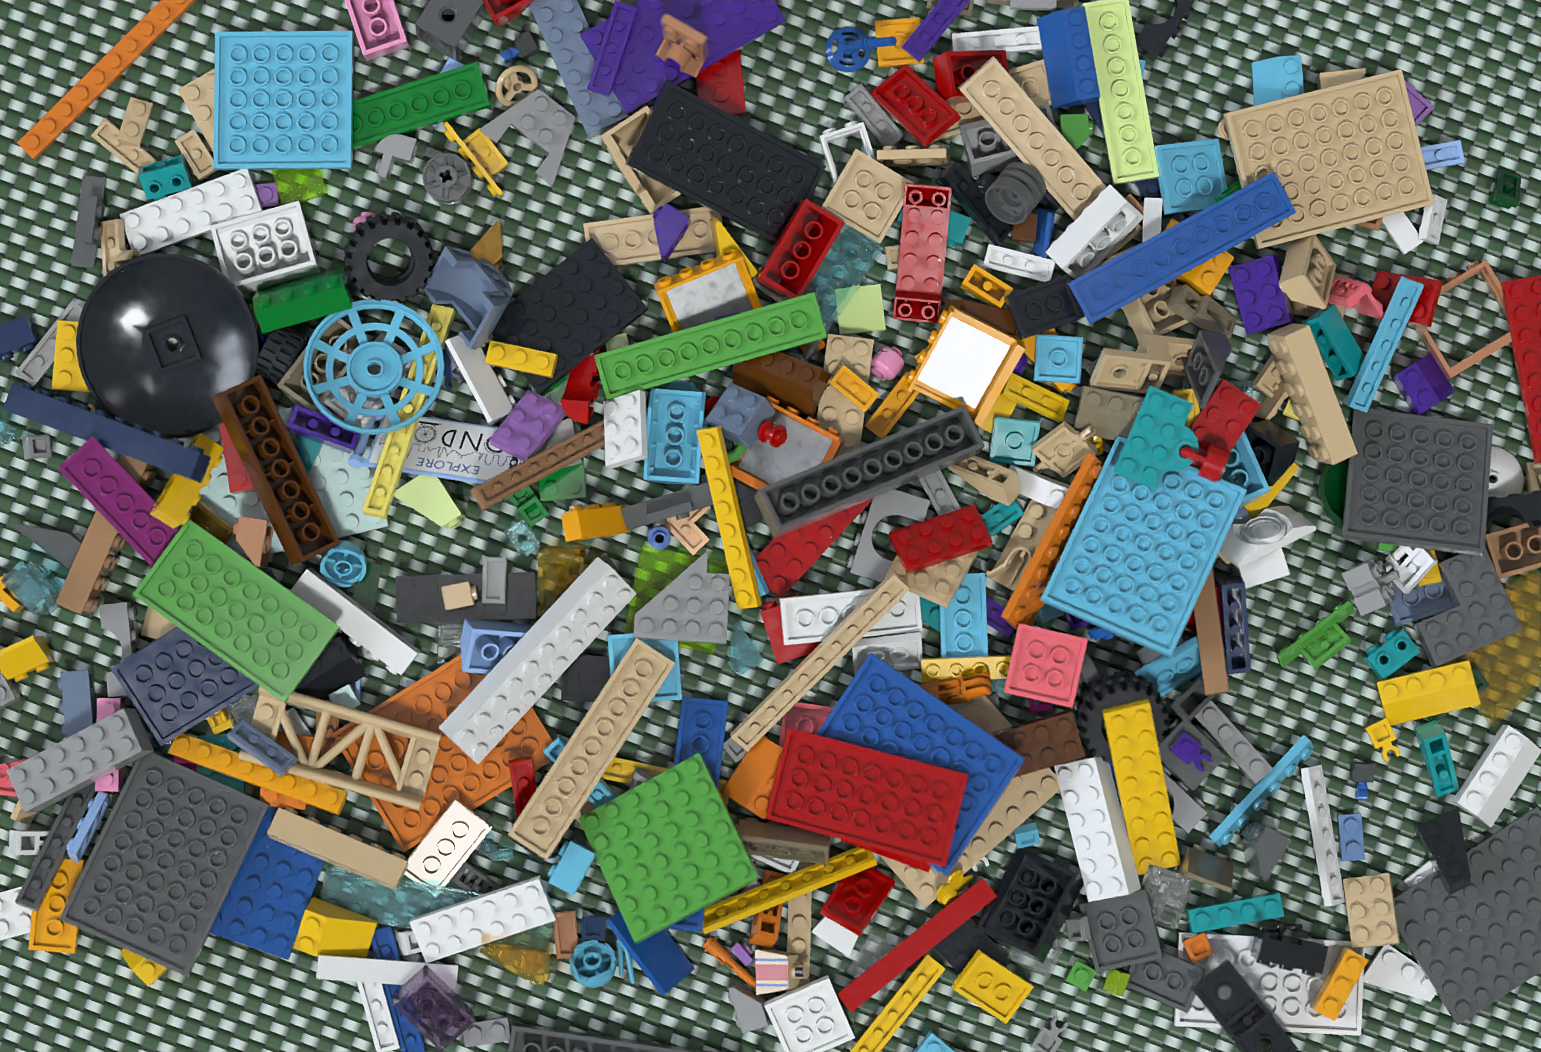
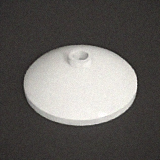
M1492 446L1490 475L1495 476L1496 481L1494 484L1489 482L1488 497L1502 498L1513 493L1521 494L1524 478L1520 464L1508 451Z

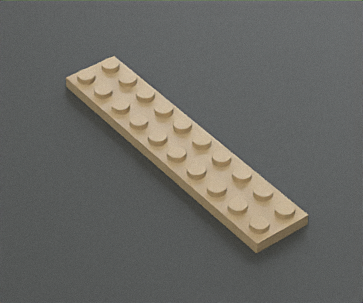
M995 57L987 61L958 87L1021 161L1039 172L1044 179L1046 189L1074 221L1087 206H1090L1095 201L1099 193L1107 188ZM1139 223L1106 257L1107 259L1113 256L1143 229Z
M635 639L507 835L548 860L676 663L639 639Z

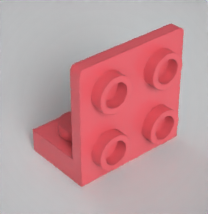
M1340 276L1332 282L1328 303L1349 309L1354 307L1358 313L1380 320L1383 319L1385 314L1382 310V304L1371 294L1372 289L1367 283Z

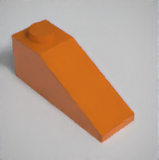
M765 870L761 885L784 877L787 874ZM783 903L754 914L749 939L750 944L772 948L778 939Z

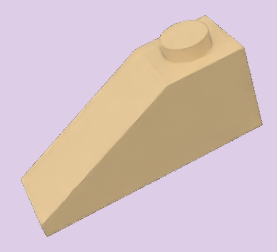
M977 456L970 457L948 467L949 470L990 499L1010 506L1022 491L1017 472Z

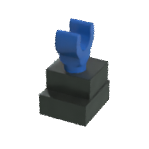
M529 30L513 40L516 45L515 47L500 53L506 64L520 54L526 60L541 52Z
M1351 761V780L1358 782L1355 799L1367 801V782L1373 783L1374 774H1376V764L1372 762Z

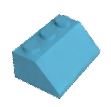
M1301 55L1279 56L1251 63L1254 106L1304 94Z
M1244 431L1230 451L1231 456L1221 478L1247 490L1240 508L1271 491Z

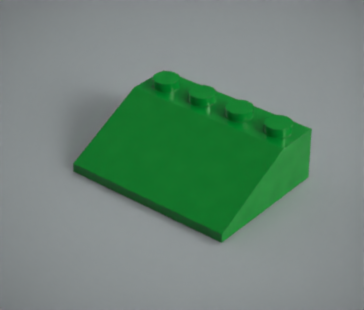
M343 265L257 290L253 297V305L262 333L351 309L352 301L346 266Z

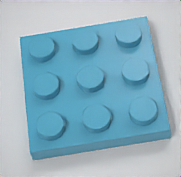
M1219 139L1157 145L1154 147L1164 215L1202 211L1215 204L1214 198L1227 189Z
M633 633L607 635L610 677L635 641ZM639 639L676 663L651 702L682 700L678 641Z

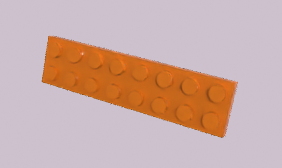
M1087 453L1001 615L1016 630L1018 624L1033 626L1039 609L1045 604L1041 601L1042 595L1104 466L1094 455Z

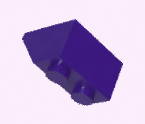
M665 203L664 207L659 206L652 217L654 218L653 223L661 259L665 263L691 225L689 217Z
M1431 353L1391 377L1414 415L1425 412L1455 392Z

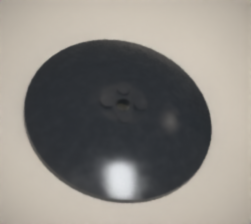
M170 253L152 254L135 258L108 273L95 286L87 298L79 318L76 336L77 358L82 377L88 390L101 408L110 414L113 419L116 416L129 421L127 426L133 428L135 423L148 428L146 433L152 434L154 430L165 434L166 439L190 437L203 433L222 423L223 421L211 397L255 377L256 363L260 353L259 335L254 315L246 299L235 284L223 273L203 261ZM170 338L176 339L179 343L176 351L168 347V340Z

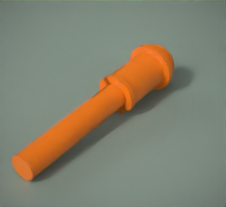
M709 936L702 944L704 952L708 951L721 965L725 963L756 991V978L731 957L732 953L717 941V937Z

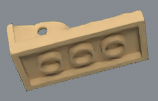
M1031 499L993 570L987 571L986 576L1014 592L1057 509Z

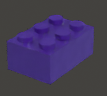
M1270 255L1229 267L1246 335L1257 334L1296 322L1290 298L1286 293L1282 292L1279 286L1282 267L1278 255Z

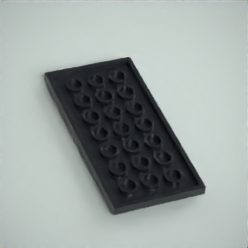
M665 81L625 165L775 244L800 202L804 199L810 201L826 168L822 163L669 81Z

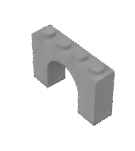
M895 489L874 497L869 511L864 510L861 523L865 525L862 533L857 532L854 545L858 546L855 555H850L847 565L848 568H851L850 573L881 583L885 579V575L893 561L884 559L875 551L872 544V531L875 525L888 516H899L916 522L924 521L930 500Z

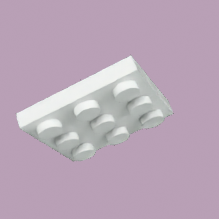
M828 975L764 1002L766 1011L785 1052H824L855 1038Z

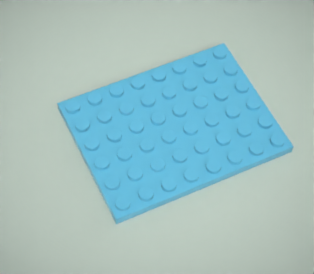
M1117 436L1042 595L1041 601L1171 658L1247 490L1222 479L1214 483L1197 476L1199 469L1192 466L1175 471L1165 469L1157 490L1113 472L1127 440Z

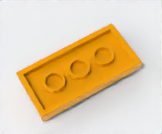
M70 858L64 859L39 911L32 910L28 950L77 953L79 928L59 918L85 867L86 860H80L77 863L70 860Z

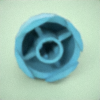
M340 540L341 544L323 552L320 572L326 577L328 583L337 587H350L352 583L358 580L360 582L364 578L367 560L364 551L356 543Z
M598 940L585 941L579 944L569 959L573 977L585 987H602L615 974L616 959L614 950L607 943L604 945L599 943Z

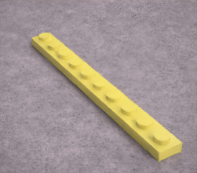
M432 304L427 323L434 330L443 351L456 312L454 308ZM424 331L418 348L431 342ZM435 351L422 357L424 372L421 384L430 387L437 369ZM415 360L412 362L407 379L415 381L416 378ZM403 388L399 401L409 393V389ZM416 393L415 397L406 406L398 410L397 414L400 421L403 422L416 414L425 404L427 395ZM419 419L409 426L388 433L362 509L363 514L386 519Z

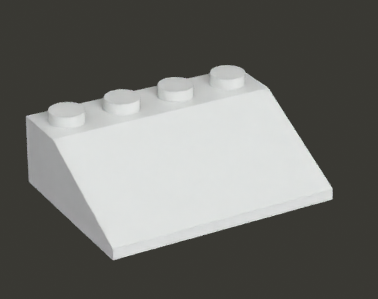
M299 201L210 226L222 273L235 284L242 294L320 273L315 250Z

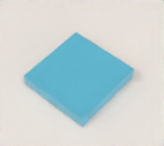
M1036 335L1033 381L1080 384L1083 337Z

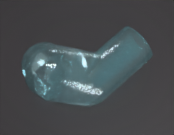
M485 838L482 841V852L493 861L514 859L513 848L499 849L494 845V840L491 838Z

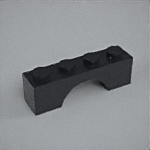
M1174 0L1175 12L1171 19L1162 24L1146 23L1136 38L1137 51L1152 61H1155L1158 56L1162 58L1169 48L1166 45L1169 38L1175 39L1182 29L1178 26L1183 18L1187 20L1193 12L1194 8L1191 5L1195 0Z
M1541 490L1532 491L1531 494L1524 495L1513 493L1502 498L1488 497L1486 528L1497 517L1509 514L1523 518L1530 529L1540 528Z

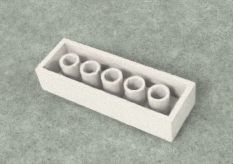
M1091 756L1054 766L1088 902L1128 895L1140 890L1141 886L1110 764L1103 761L1101 756L1098 758Z

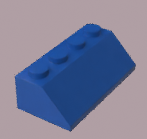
M1085 6L1064 9L1037 18L1052 109L1097 102L1100 98V91Z

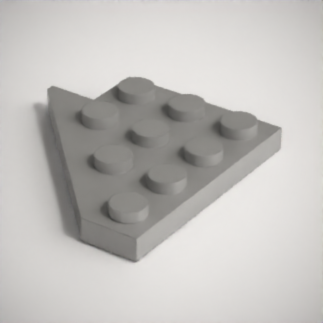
M704 553L634 615L633 639L726 644L730 574L707 573L708 553Z

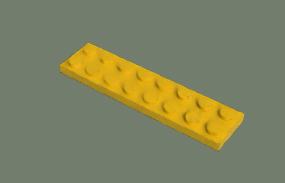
M1148 699L1103 709L1102 713L1120 803L1137 874L1142 875L1179 866L1181 861L1150 702Z

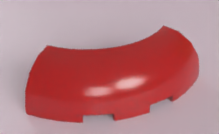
M604 346L569 373L567 386L560 400L565 414L573 421L587 424L592 417L594 407H591V404L598 398L600 381L596 380L597 376H599V371L594 355L604 353Z

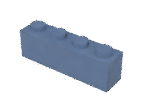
M93 670L60 672L61 677H58V689L62 691L63 700H60V712L64 714L65 723H62V735L66 739L97 723Z

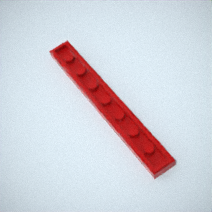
M981 878L837 993L838 997L849 1011L853 1012L996 898V894L985 880Z

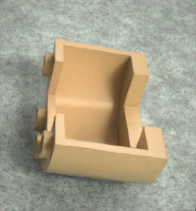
M646 105L600 137L608 147V152L636 195L641 198V202L651 214L659 206L662 207L665 203L679 196L680 193L625 165L653 107L649 108Z

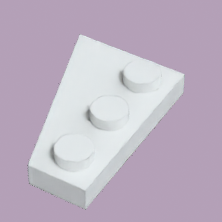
M1390 945L1381 946L1364 971L1363 982L1430 1002L1436 994L1434 987L1420 966Z

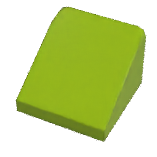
M1118 969L1109 970L1103 989L1111 994L1123 997L1130 974Z

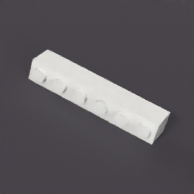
M312 567L306 569L291 589L292 593L340 626L337 632H345L350 636L349 640L358 647L362 645L368 650L367 654L376 661L380 659L387 664L385 666L386 669L394 675L404 674L421 652V650L337 586L328 583L326 578Z

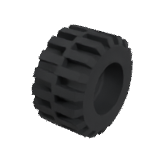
M289 326L274 330L259 354L256 363V374H261L262 378L277 385L307 347L309 337Z

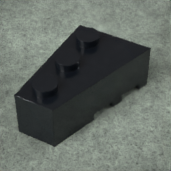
M1457 807L1416 826V837L1448 894L1451 895L1470 886L1471 874L1459 808Z
M1257 928L1250 956L1254 957L1256 963L1269 966L1270 963L1279 965L1278 968L1288 971L1297 968L1302 970V974L1315 977L1316 973L1323 974L1329 947L1324 944Z

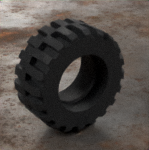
M379 212V216L372 217L370 215L366 217L364 223L359 222L355 226L356 230L350 232L348 243L345 244L344 248L345 266L352 284L366 298L371 297L376 301L399 300L402 303L406 301V297L411 295L414 298L418 295L417 291L420 288L424 289L426 287V280L431 278L433 273L434 251L426 232L423 231L417 222H413L412 218L406 215L402 217L397 212H392L391 215ZM388 238L403 241L411 253V260L407 268L402 273L393 277H382L373 273L367 261L368 252L373 245Z
M1114 671V675L1109 676L1107 673L1101 676V680H1093L1090 683L1091 687L1089 689L1085 688L1081 693L1083 699L1077 701L1075 719L1084 744L1097 758L1101 756L1105 762L1110 763L1112 761L1106 729L1101 727L1104 719L1102 710L1121 704L1148 699L1157 743L1159 741L1163 742L1166 736L1164 731L1168 730L1169 725L1167 720L1169 717L1168 710L1156 686L1152 682H1148L1146 677L1142 675L1137 677L1135 672L1127 671L1126 674H1123L1122 671Z

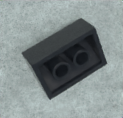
M344 635L329 642L294 692L326 701L330 698V694L348 684L352 685L367 675Z

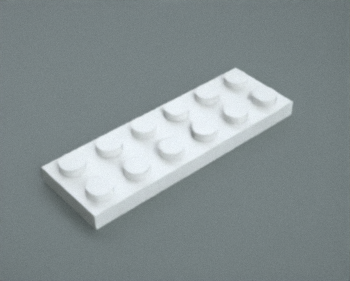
M241 169L119 215L121 220H124V229L131 250H136L142 256L210 232L211 225L263 211L250 170Z
M875 588L779 598L783 644L791 645L823 641ZM908 591L863 637L922 631L920 597Z
M537 876L411 918L409 923L426 963L555 921L557 917L541 877Z

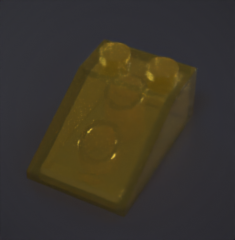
M540 546L537 565L541 617L587 569L586 546Z
M488 943L480 947V953L521 978L530 980V984L544 985V982L551 978L554 949Z

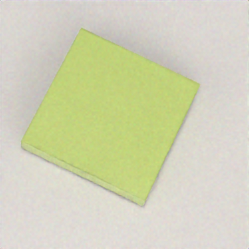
M881 284L835 289L840 335L886 330Z

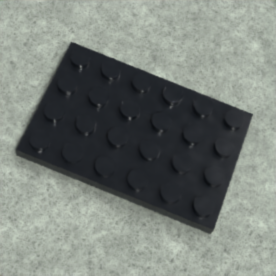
M591 238L508 304L492 335L501 343L558 355L553 378L522 372L535 391L542 395L649 309L594 239Z

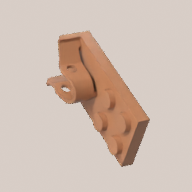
M665 13L661 20L664 40L655 55L664 62H667L668 58L673 59L680 65V71L697 77L709 56L707 37Z

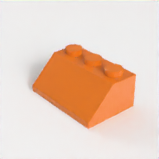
M763 736L746 752L721 790V793L764 820L783 748Z

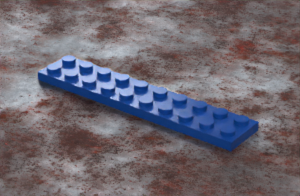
M1272 172L1068 283V286L1089 324H1092L1295 214L1296 211L1275 172Z
M682 697L674 766L701 753L719 790L729 702ZM705 908L666 929L702 933Z

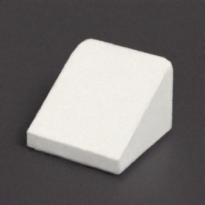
M413 930L396 933L401 956L421 952Z

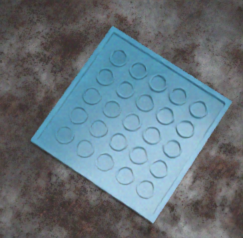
M353 31L215 32L213 168L215 170L352 169Z

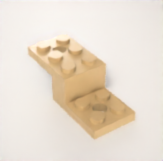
M1143 334L1136 352L1103 348L1090 378V386L1092 388L1146 394L1149 386L1160 389L1165 376L1188 379L1183 366L1195 339Z

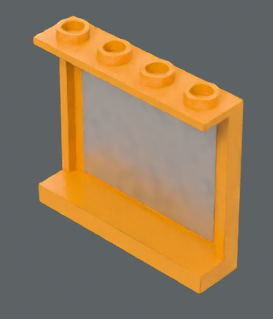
M739 249L727 250L720 257L705 259L698 266L693 268L686 267L680 270L678 274L671 277L664 276L657 283L653 284L673 333L715 321L714 317L740 313L762 307Z
M950 305L948 311L943 310L938 320L940 325L937 331L933 329L927 340L929 345L926 351L922 349L916 360L918 362L916 369H911L906 378V382H908L907 390L911 392L913 388L953 409L965 405L970 417L973 418V423L982 427L1025 350V342Z

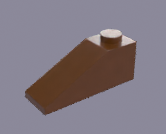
M946 299L944 310L948 311L950 305L1015 336L1016 328L1008 310L967 300Z

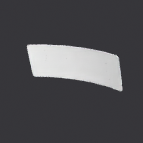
M1144 198L1143 215L1145 217L1143 218L1142 243L1161 233L1162 198Z

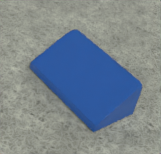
M1039 208L1033 253L1042 258H1047L1049 255L1046 251L1052 244L1055 210Z

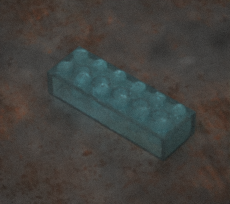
M844 224L803 295L816 292L827 335L883 253L882 247L847 224ZM825 338L803 344L808 350L806 355L799 346L782 351L794 358L809 363Z

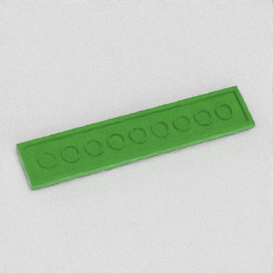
M816 292L597 354L594 357L606 399L609 400L638 390L648 389L827 338L828 335Z

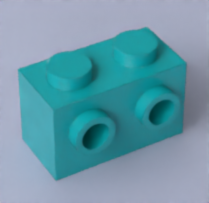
M184 155L139 167L138 176L147 200L153 198L154 200H159L166 197L167 194L179 193L192 188V177Z
M1391 630L1384 636V642L1380 645L1375 643L1366 650L1367 655L1363 659L1379 680L1386 679L1420 652L1404 630Z

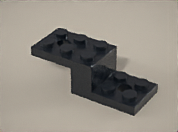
M1228 959L1191 988L1240 1052H1295L1298 1049L1272 1017L1273 1014ZM1222 986H1228L1231 990V994L1227 999H1221L1218 996V990ZM1263 1038H1268L1271 1041V1047L1267 1051L1260 1050L1258 1045L1259 1041Z

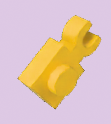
M1387 718L1365 727L1374 749L1382 748L1381 757L1385 762L1389 761L1387 757L1389 750H1392L1395 756H1400L1399 749L1391 743L1397 738Z

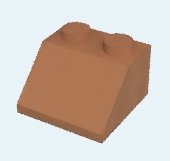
M239 516V521H235L233 529L237 542L255 566L268 567L274 531L271 522Z

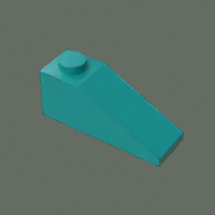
M1437 720L1414 727L1418 745L1436 796L1440 797L1459 790L1446 732Z

